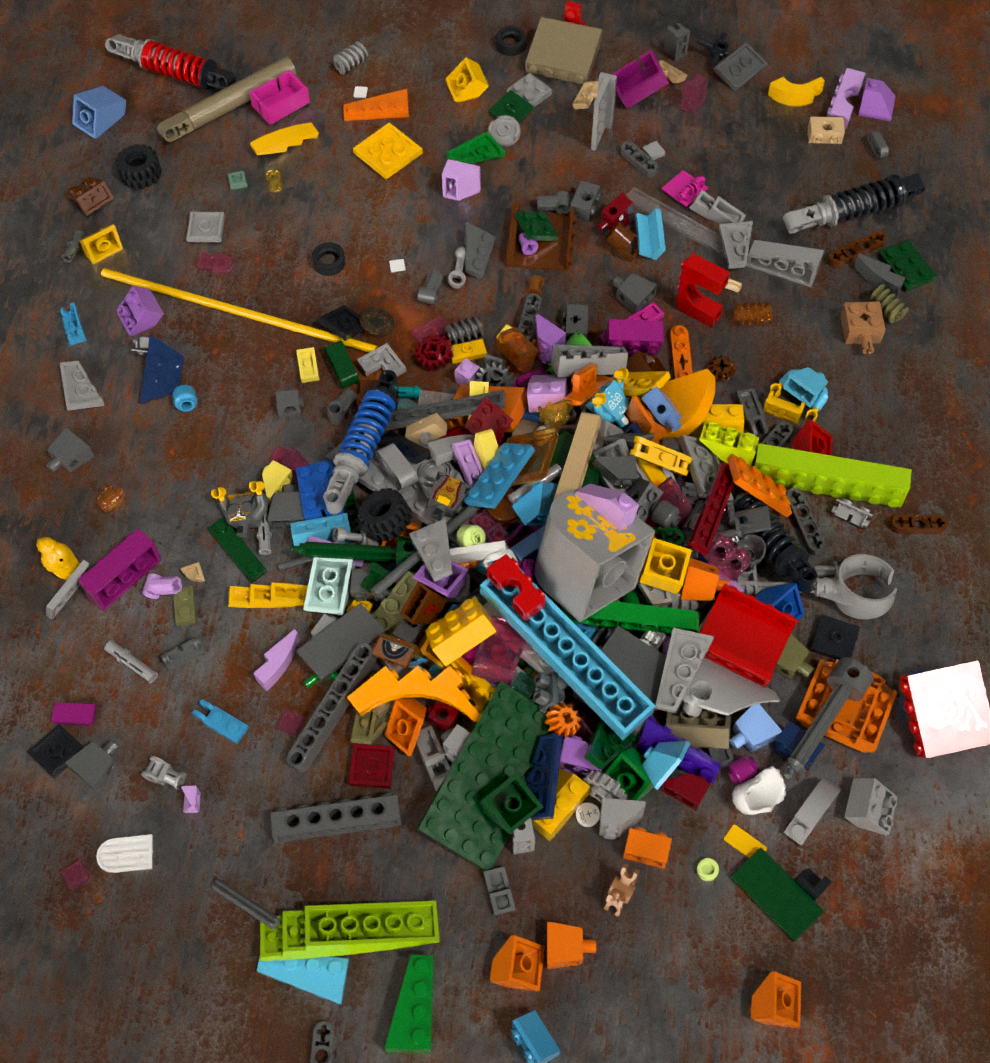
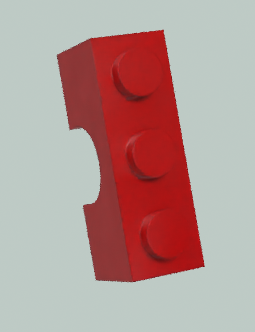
M505 554L487 567L486 576L499 591L508 585L516 586L520 590V594L513 598L512 607L524 621H527L545 607L546 596L541 589L534 587L533 581L527 573H522L518 562L514 558L510 559Z

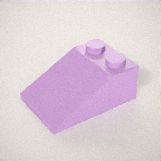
M556 374L532 375L527 389L529 413L567 411V402L564 401V397L568 395L569 377L558 378Z

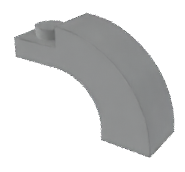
M823 777L796 813L784 833L802 846L841 789Z

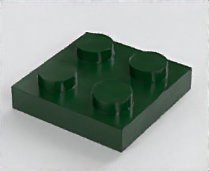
M516 212L515 218L528 240L556 241L559 237L545 212Z

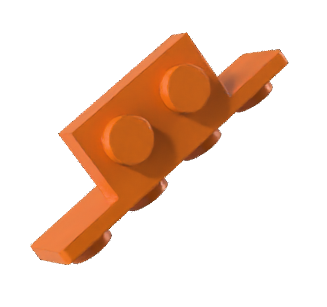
M589 363L573 374L571 379L573 391L564 397V401L569 402L573 406H580L593 397L603 385L613 381L614 378L597 375V364Z

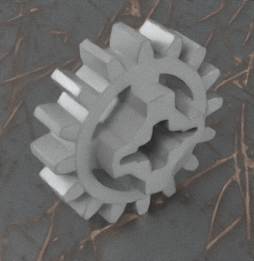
M591 770L583 779L585 783L591 786L589 794L601 803L602 798L627 799V794L624 793V789L620 788V783L606 773L600 774L598 771L595 773Z

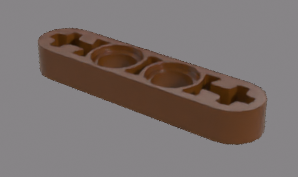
M876 231L830 252L828 264L833 268H839L855 261L859 253L866 256L885 246L887 235L882 231ZM866 244L869 248L864 249L860 245ZM851 250L855 254L849 255L846 253V251Z

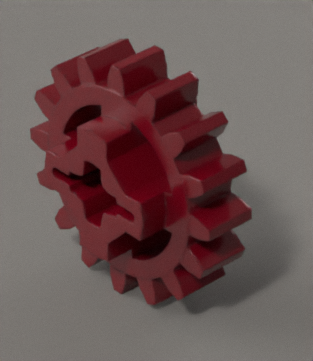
M429 334L428 339L423 337V342L418 341L419 347H415V357L418 364H422L424 369L429 367L430 371L433 370V367H436L437 370H439V366L445 368V363H451L450 358L454 357V349L450 339L446 340L445 336L440 338L439 334H436L435 337Z

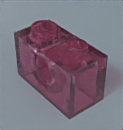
M695 72L684 83L681 100L682 109L694 115L705 104L709 79Z

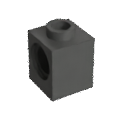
M298 389L276 392L279 417L301 415V407H304L303 396H299Z

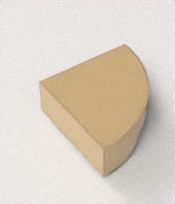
M199 562L180 568L188 580L193 582L205 581Z

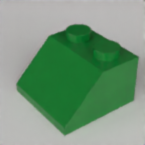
M633 747L621 752L605 773L620 783V788L624 789V793L627 794L626 800L640 801L654 786L642 766L645 759Z

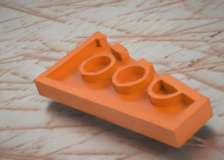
M407 89L344 104L345 121L409 117Z

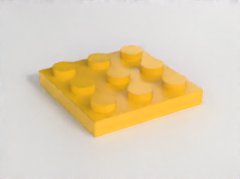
M388 123L355 146L353 153L387 180L423 154V149L391 123Z

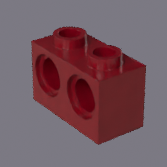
M438 700L435 705L430 706L427 712L429 725L444 732L455 727L462 715V712L453 706ZM439 714L447 715L445 719H439L437 716Z

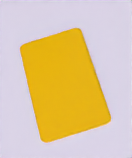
M733 825L724 837V841L748 858L753 856L760 848L764 851L767 850L765 845L737 825Z

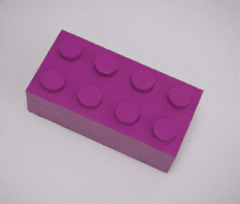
M137 529L135 532L130 533L121 544L115 546L107 556L101 558L93 568L84 572L78 581L87 597L104 611L162 559L154 542L140 529Z

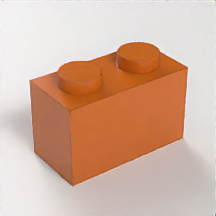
M640 827L630 828L623 859L665 869L672 838L660 832L655 834L648 833Z

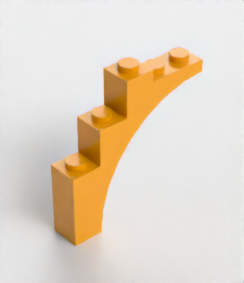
M385 666L347 697L361 716L375 707L403 698L438 700L453 706L465 714L474 724L482 711L477 705L474 707L468 701L471 697L464 689L459 690L464 685L462 681L464 676L457 668L453 670L451 666L447 667L432 681H430L432 676L425 668L421 670L418 666L398 681L400 677L393 668L389 670Z

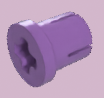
M522 233L519 235L518 241L521 244L522 252L525 255L535 253L538 249L537 241L533 239L528 240L525 234L524 236Z

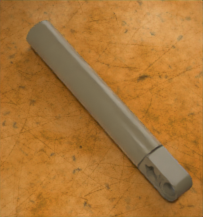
M285 56L164 120L157 126V132L166 141L172 142L251 101L249 92L275 78L279 86L277 76L290 70L297 76L296 69L292 61Z

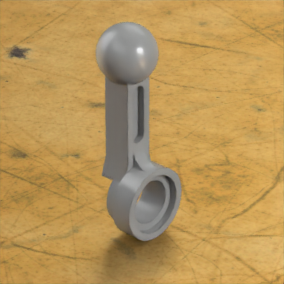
M459 247L455 251L457 258L456 268L448 277V283L453 288H461L466 281V276L462 272L466 252L465 247ZM453 278H457V279H459L461 282H460V283H454V282L452 281V279H453Z

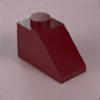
M691 773L666 779L659 790L697 811L709 790L710 783L703 776Z

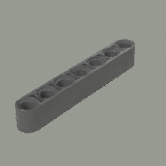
M366 643L357 645L289 751L287 761L297 771L304 772L309 769L349 706L350 701L347 697L362 685L376 663L377 655L372 654L374 650L370 645ZM369 652L367 657L362 658L364 653ZM358 669L355 675H351L354 670ZM347 686L346 691L343 692V693H340L341 689H342L343 687ZM336 704L333 710H329L331 705ZM325 721L324 726L321 727V728H318L319 724H320L321 722ZM314 739L313 743L307 746L308 741ZM302 756V761L296 764V760Z

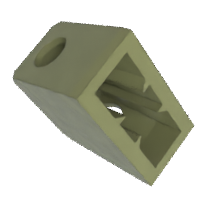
M792 634L784 647L774 672L788 679H792L797 672L808 678L814 670L811 665L805 662L810 652Z

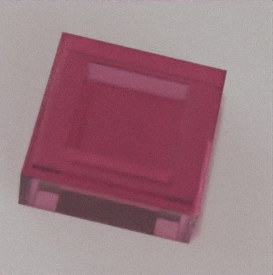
M285 709L277 729L297 736L305 718L302 715Z
M81 860L61 871L71 891L91 880Z

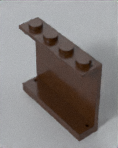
M513 202L507 249V267L568 271L569 264H573V254H570V251H574V240H571V238L575 237L576 227H573V224H576L577 214H574V207H571L570 215L546 214L559 237L556 241H537V251L531 255H525L518 241V237L521 233L523 234V230L515 218L516 212L520 211V203Z

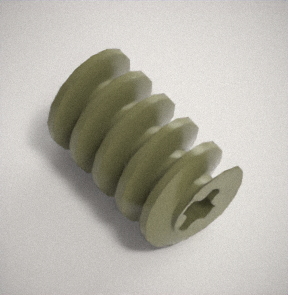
M882 284L875 289L869 301H880L884 317L888 318L890 323H895L907 314L909 308L903 309L904 303L897 305L900 299H894V293L889 295L890 289L884 290L886 285Z

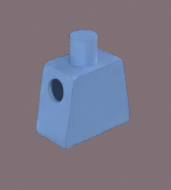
M655 386L642 397V400L662 425L670 428L673 432L677 431L682 426L679 422L682 415L669 396Z

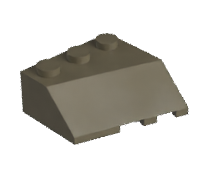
M684 701L680 704L676 713H667L666 726L678 738L681 739L683 737L691 743L690 746L729 749L732 714L727 716L702 709L700 715L694 717L683 710Z

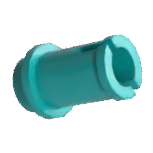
M415 385V387L399 386L398 392H400L398 393L399 398H421V387H418V385Z

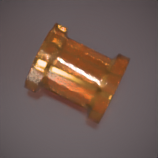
M533 275L529 279L530 286L526 293L527 295L536 293L542 296L541 288L544 285V278Z

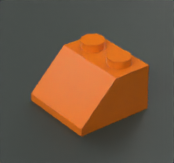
M637 396L632 397L626 411L629 425L637 422L642 433H654V438L651 441L657 443L670 431L656 419L641 398Z

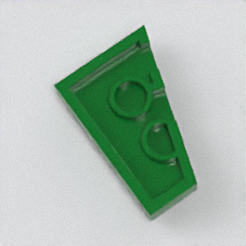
M488 131L446 152V157L449 160L467 164L506 156V151Z

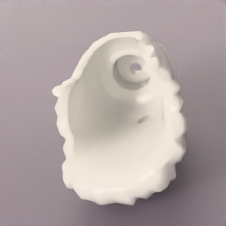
M771 766L764 769L756 777L737 785L732 792V801L736 809L745 815L772 811L774 806L782 802L786 795V786L780 770Z

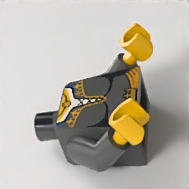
M262 481L250 482L249 489L251 492L228 495L227 499H225V488L219 487L218 491L216 489L211 491L213 498H219V505L227 523L237 529L236 535L238 537H247L249 528L259 527L262 517L268 510V498L262 493L265 488V484Z

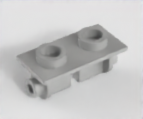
M844 498L836 500V503L839 505L838 507L834 505L831 511L834 513V516L847 520L850 514L853 516L850 523L860 528H867L870 522L867 518L872 519L873 516L870 514L869 509L862 506L859 508L854 507L851 501Z

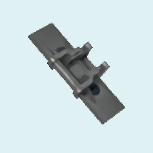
M728 501L727 510L723 512L714 540L735 536L740 538L744 534L772 529L768 506L735 512L733 501ZM685 522L678 523V528L682 530Z

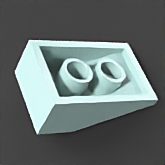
M314 557L304 611L343 615L350 594L352 569H355L352 559Z

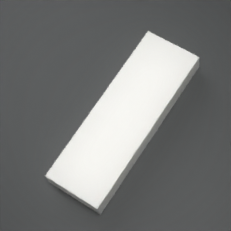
M505 541L451 548L450 557L455 563L483 560L491 553L506 550L508 547Z

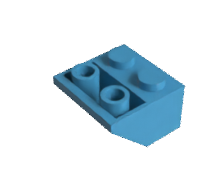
M537 482L532 485L531 490L527 494L517 498V502L512 507L524 525L543 526L547 522L558 483Z
M535 1010L512 1021L511 1036L517 1046L520 1044L523 1046V1055L527 1063H547L560 1054V1049Z

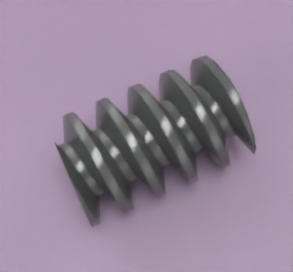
M475 315L472 316L471 320L465 318V323L463 320H459L458 325L456 322H452L451 326L445 324L447 340L450 339L455 345L457 344V339H460L463 343L464 337H467L470 341L472 334L475 339L478 333L482 337L484 336L482 322Z

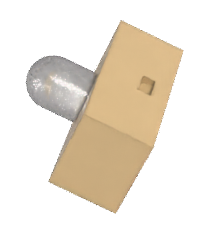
M435 413L408 425L405 437L426 447L429 442L446 435L447 423Z

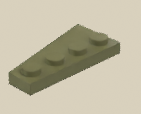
M408 571L392 589L390 595L381 602L379 608L371 614L386 632L381 638L392 641V633L405 619L400 612L418 582L414 579L416 573Z

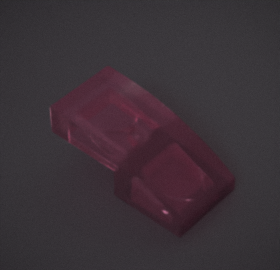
M202 251L196 268L212 273L230 274L236 259L221 253L215 256Z

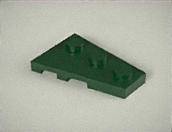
M599 718L584 758L599 770H602L637 738L630 733L622 740Z

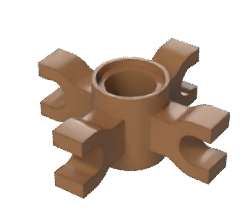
M626 863L621 869V876H616L608 891L607 903L604 907L608 911L611 905L617 908L615 915L618 917L623 909V903L628 904L636 888V878L640 872L636 869L633 875L628 874L627 868L629 865Z

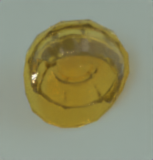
M565 399L554 404L548 402L545 408L538 406L539 420L552 429L564 426L569 420L573 402Z

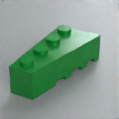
M433 955L410 956L384 1048L386 1053H432Z

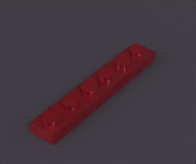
M724 461L718 465L688 544L703 556L709 553L734 485L729 465Z

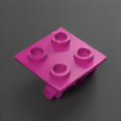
M683 170L664 185L661 190L687 207L701 190L705 192L708 190V187L704 185V176H698L695 179Z

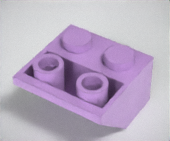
M448 159L442 172L443 197L459 201L479 193L481 190L480 166Z

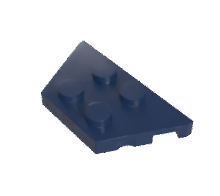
M150 336L140 404H146L148 401L172 395L174 389L181 385L184 356L154 336Z

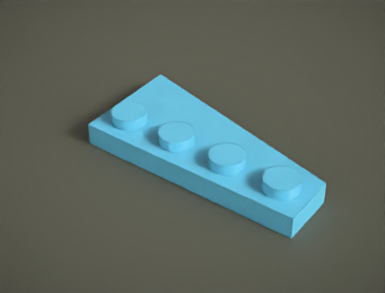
M259 957L257 972L342 1006L349 959L319 957L260 961Z

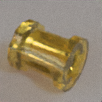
M277 170L267 172L266 179L269 182V191L274 193L280 192L283 188V184L280 181V172Z

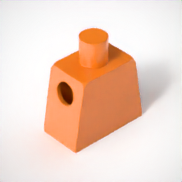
M690 558L683 586L680 589V599L712 601L716 590L721 591L724 584L729 585V580L719 578V571L716 566Z
M547 922V969L580 965L583 963V953H596V939H583V928Z

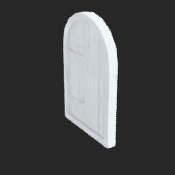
M153 835L121 837L105 841L97 850L96 859L98 865L104 871L111 873L153 869Z

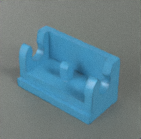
M70 303V311H65L61 307V318L69 346L87 341L75 303Z

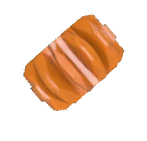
M565 702L552 706L546 713L548 719L545 721V724L550 726L548 731L561 735L563 739L575 735L576 731L581 727L578 724L581 718L576 716L578 710L573 711L572 704L566 706Z

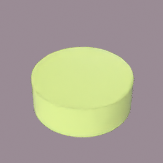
M704 858L698 863L697 874L702 880L712 881L717 877L719 866L715 860Z

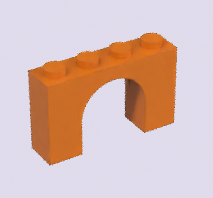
M460 385L453 399L469 397V385ZM489 386L488 393L500 390L505 391L506 406L501 410L514 420L506 430V432L513 433L528 407L525 387ZM467 415L446 419L449 428L455 429L465 426Z

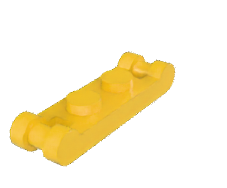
M634 437L633 442L635 444L633 449L630 450V456H635L675 472L678 475L687 477L688 464H691L692 457L645 438ZM642 445L646 446L644 453L640 452Z

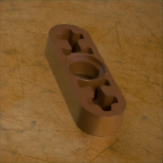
M898 514L893 517L890 527L897 534H942L948 526V520L942 515ZM921 521L924 524V527L918 528L915 526L914 522Z

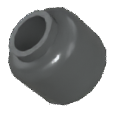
M666 500L656 502L650 510L652 522L662 528L676 527L681 519L679 508Z

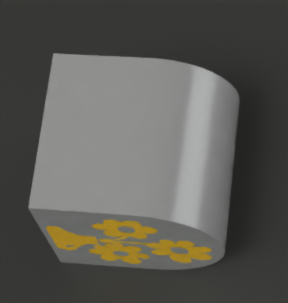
M573 489L558 495L551 504L534 565V574L541 588L579 622H582L635 589L655 530L635 516L632 524L619 531L575 495V492L579 489Z

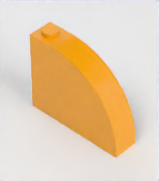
M708 369L667 381L663 387L659 388L669 396L682 415V418L679 420L682 425L680 429L673 432L670 428H667L670 432L663 438L687 436L706 417L712 405L716 387L715 376ZM661 438L657 442V444L662 445L663 438Z

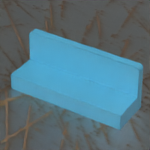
M655 208L649 216L636 213L635 223L639 255L657 260L666 251L661 210Z
M347 513L290 523L294 546L305 543L309 540L310 536L334 542L333 532L335 527H343L346 529V532H351ZM344 540L342 544L351 543L352 540Z

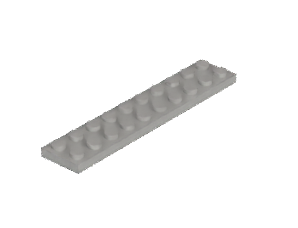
M341 444L325 456L326 460L334 459L335 455L339 452ZM373 452V458L369 460L368 471L366 475L359 476L358 482L372 491H380L382 488L385 490L387 488L396 489L410 507L412 516L426 525L438 522L431 517L434 509L428 506L429 500L419 484L415 483L400 490L379 463L376 452ZM463 504L453 517L444 514L442 520L446 518V524H448L468 506ZM476 512L460 527L467 524L477 525L486 532L492 526V522ZM460 527L448 536L456 544H458L456 534Z

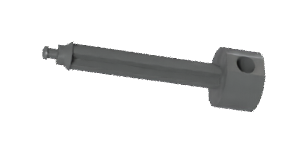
M848 657L839 659L827 677V683L833 691L790 758H788V765L786 766L788 771L784 773L786 778L791 779L793 774H797L800 770L804 769V766L847 699L860 701L874 680L872 672L865 665Z

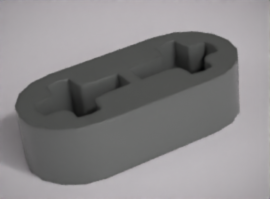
M878 130L868 133V143L877 159L888 157L889 149L881 133Z

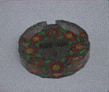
M370 307L361 312L359 322L367 332L384 336L393 331L394 318L386 310L380 308L376 310L374 309L375 307Z

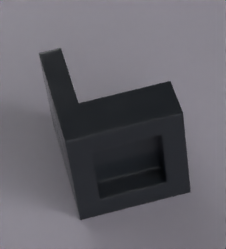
M807 869L795 881L814 901L832 883L826 876L821 880L811 869Z

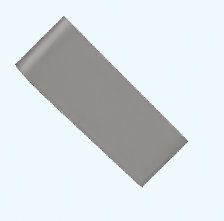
M394 443L375 451L379 463L400 490L418 482V476L414 468Z

